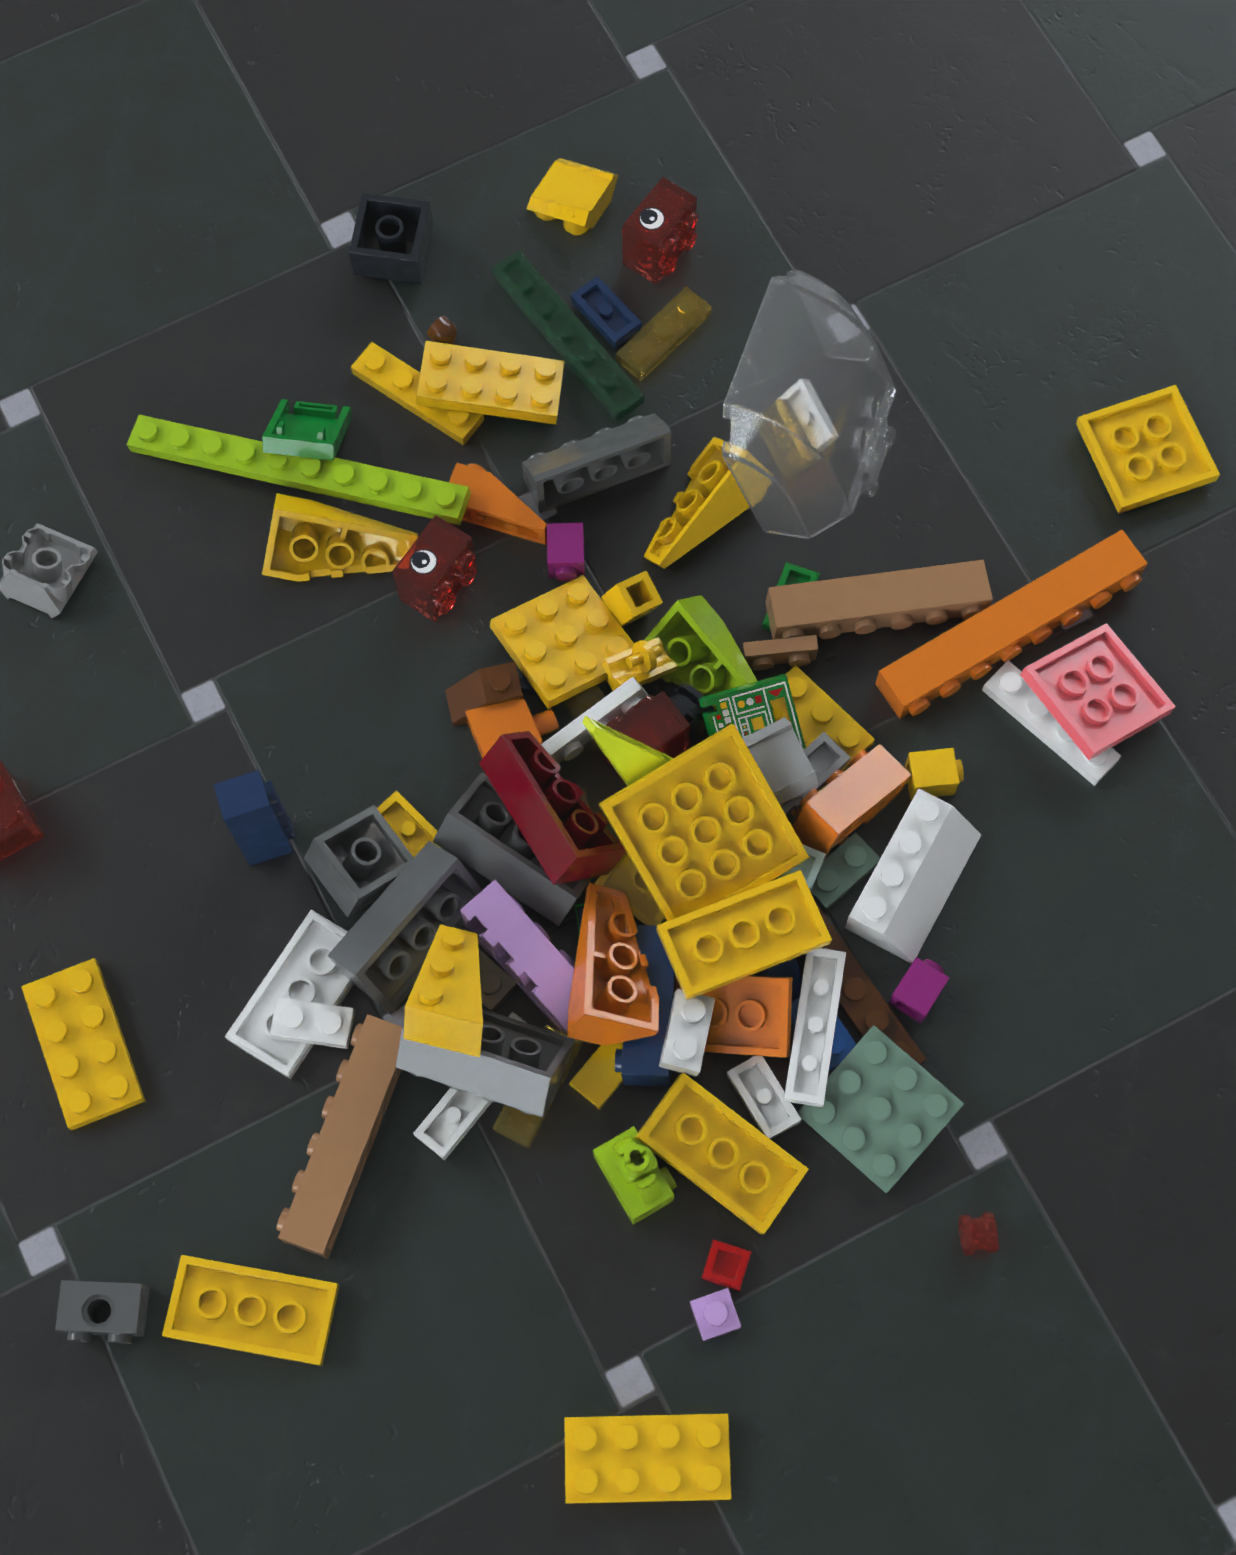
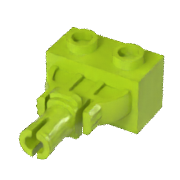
M634 1126L593 1150L596 1162L633 1225L673 1202L675 1195L672 1190L677 1187L666 1167L658 1168L657 1159L654 1156L655 1153L635 1138L638 1132Z

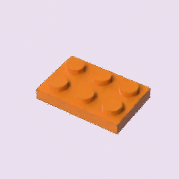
M675 975V992H676V990H677V989H681V987H680V984H679V982H678V980H677V977H676V975ZM750 975L702 994L715 998L704 1052L789 1057L793 977Z

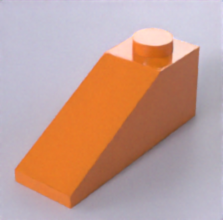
M456 462L449 483L468 486L471 491V496L462 518L463 521L546 545L547 524L483 467L476 464L464 465Z

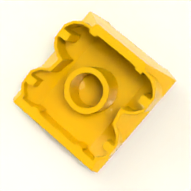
M559 158L554 161L532 194L526 209L534 211L536 216L544 221H551L556 218L563 220L565 230L573 235L584 234L589 228H594L611 202L619 175Z

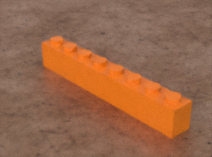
M1120 530L879 670L876 686L899 719L909 713L912 716H916L925 711L930 706V701L941 695L943 698H947L960 689L961 683L972 677L973 680H977L986 675L992 669L991 665L1001 659L1003 662L1012 660L1022 652V647L1030 642H1033L1034 645L1043 642L1052 634V630L1063 624L1064 627L1075 623L1083 615L1082 612L1088 608L1098 609L1112 599V594L1123 589L1124 592L1133 589L1142 581L1141 575L1148 563L1125 532Z

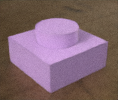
M728 1288L690 1301V1306L703 1342L741 1328Z

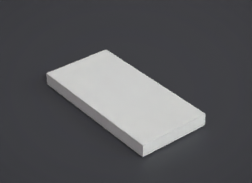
M310 910L225 1038L291 1079L314 1044L277 1039L269 1035L277 997L340 1006L354 983L341 972L327 955L348 931L315 911Z

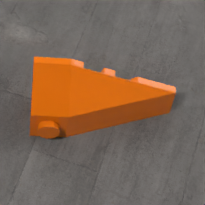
M589 883L587 886L568 1006L567 1037L605 1046L654 1036L658 1033L659 996L656 986H651L646 969L649 964L646 955H641L635 937L638 930L626 892Z

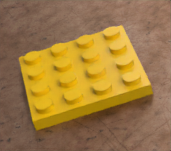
M730 724L599 803L666 921L768 883L810 858L734 724Z

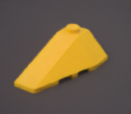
M712 438L688 471L687 475L691 480L685 492H677L673 500L676 504V509L671 517L661 522L643 556L645 559L663 569L667 568L754 505L767 492L768 485L775 476L750 451L719 438Z
M276 493L262 575L300 582L309 581L311 577L331 575L332 578L344 577V574L357 572L373 574L410 570V558L415 553L418 534L314 500Z

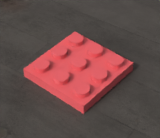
M1107 623L1026 666L1020 674L1088 760L1168 716L1176 707Z

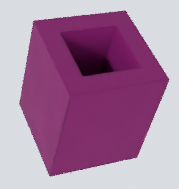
M583 523L547 524L549 578H556L559 581L567 582L582 575L585 576Z
M916 957L892 994L888 1004L919 1024H922L944 989L949 977L943 974L945 972L944 969L934 961L929 959L922 961Z

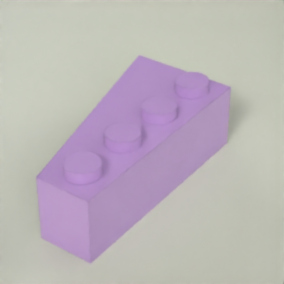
M494 880L460 910L466 931L478 933V944L517 982L521 990L564 1036H567L568 1006L575 963L562 949L558 951L549 941L550 937L537 922L533 923L516 899L509 895Z

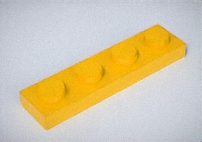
M373 342L369 344L351 366L352 374L463 446L484 421V414L416 405L420 372Z

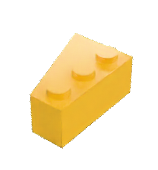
M440 924L405 1005L403 1039L480 1057L483 1016L478 933Z

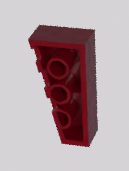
M530 731L502 734L479 762L553 885L606 875L627 853L621 841L617 840L606 828L610 822L600 811L594 814L582 801L581 797L584 793L576 783L572 784L560 776L558 773L561 768L560 765Z

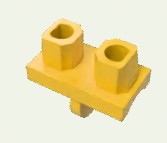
M659 637L650 641L640 640L635 642L632 648L605 658L601 664L608 674L607 682L613 691L632 677L641 685H644L675 672L677 668L675 661L666 654Z

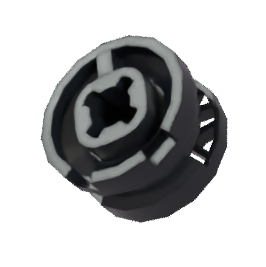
M681 683L674 690L675 695L667 697L660 704V708L670 723L669 715L677 720L686 737L696 741L704 734V728L706 727L702 713L715 709L713 706L701 708L698 699L704 696L689 684Z

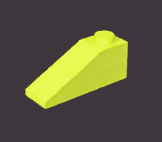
M587 716L582 721L585 728L627 786L674 759Z

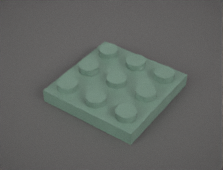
M873 1025L828 1077L823 1108L804 1104L797 1113L887 1194L961 1109L964 1103Z

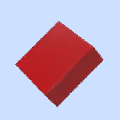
M713 1239L701 1280L739 1292L751 1251Z

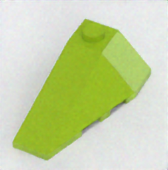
M702 595L677 600L644 639L645 641H650L659 637L666 654L677 664L675 672L661 677L667 683L673 682L678 686L681 683H686L698 690L703 696H708L757 682L755 675L724 621Z

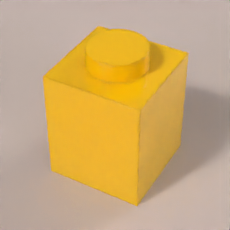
M647 571L616 584L601 596L607 608L622 627L648 615L663 603Z
M954 748L908 753L905 769L911 774L907 781L910 800L914 798L918 788L935 797L955 795L959 782L964 780L962 761L955 759Z

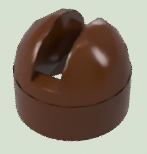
M441 316L435 320L427 332V337L432 342L452 345L457 336L456 326L446 316Z

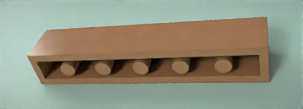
M984 560L769 587L765 604L772 639L817 635L821 639H831L845 632L855 631L856 634H868L877 628L883 627L899 630L907 628L914 623L927 622L929 625H937L946 622L948 619L959 617L967 620L988 608L993 598Z
M367 1014L364 1023H358L351 1038V1045L354 1046L350 1059H344L338 1069L336 1081L340 1082L335 1096H329L324 1104L321 1117L325 1121L320 1134L315 1132L307 1148V1155L310 1156L305 1171L299 1170L292 1186V1192L295 1193V1197L290 1209L285 1207L279 1217L276 1229L281 1231L278 1238L282 1242L321 1257L329 1258L402 1069L395 1067L402 1026Z

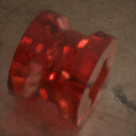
M985 1212L976 1218H972L968 1214L959 1215V1237L965 1256L973 1255L976 1250H985L988 1253L998 1251L997 1226L992 1212Z

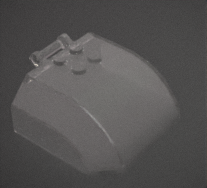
M790 270L787 272V276H775L769 282L723 403V418L731 419L730 441L723 442L722 457L764 532L811 539L855 512L860 495L868 497L876 495L879 487L877 479L889 445L894 444L897 436V431L888 426L887 422L897 391L877 343L851 305L829 285L800 270Z

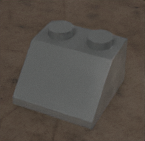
M375 805L314 838L304 859L348 918L374 903L412 861L413 856Z

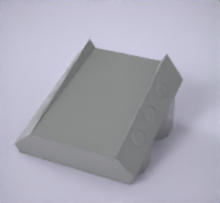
M37 523L22 536L20 550L9 552L2 559L3 577L0 580V591L7 600L9 598L15 599L49 614L52 619L61 613L98 552L90 545Z
M785 717L743 738L779 804L788 800L794 801L802 797L806 791L819 785L816 771L805 754L793 730L792 723Z

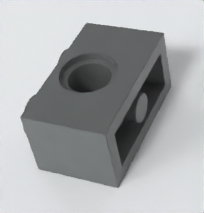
M61 1280L55 1330L68 1334L67 1341L92 1342V1335H108L107 1342L132 1344L133 1336L145 1337L150 1288L141 1283ZM108 1302L111 1306L110 1317L105 1322L98 1324L94 1317L95 1310L100 1304Z

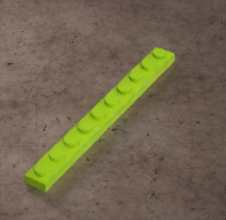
M138 415L127 442L131 452L458 525L461 524L471 496L468 486L340 458H334L333 461L263 452L262 441L144 415Z

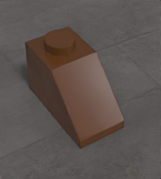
M515 661L478 669L445 690L453 726L467 723L465 713L467 710L523 699Z

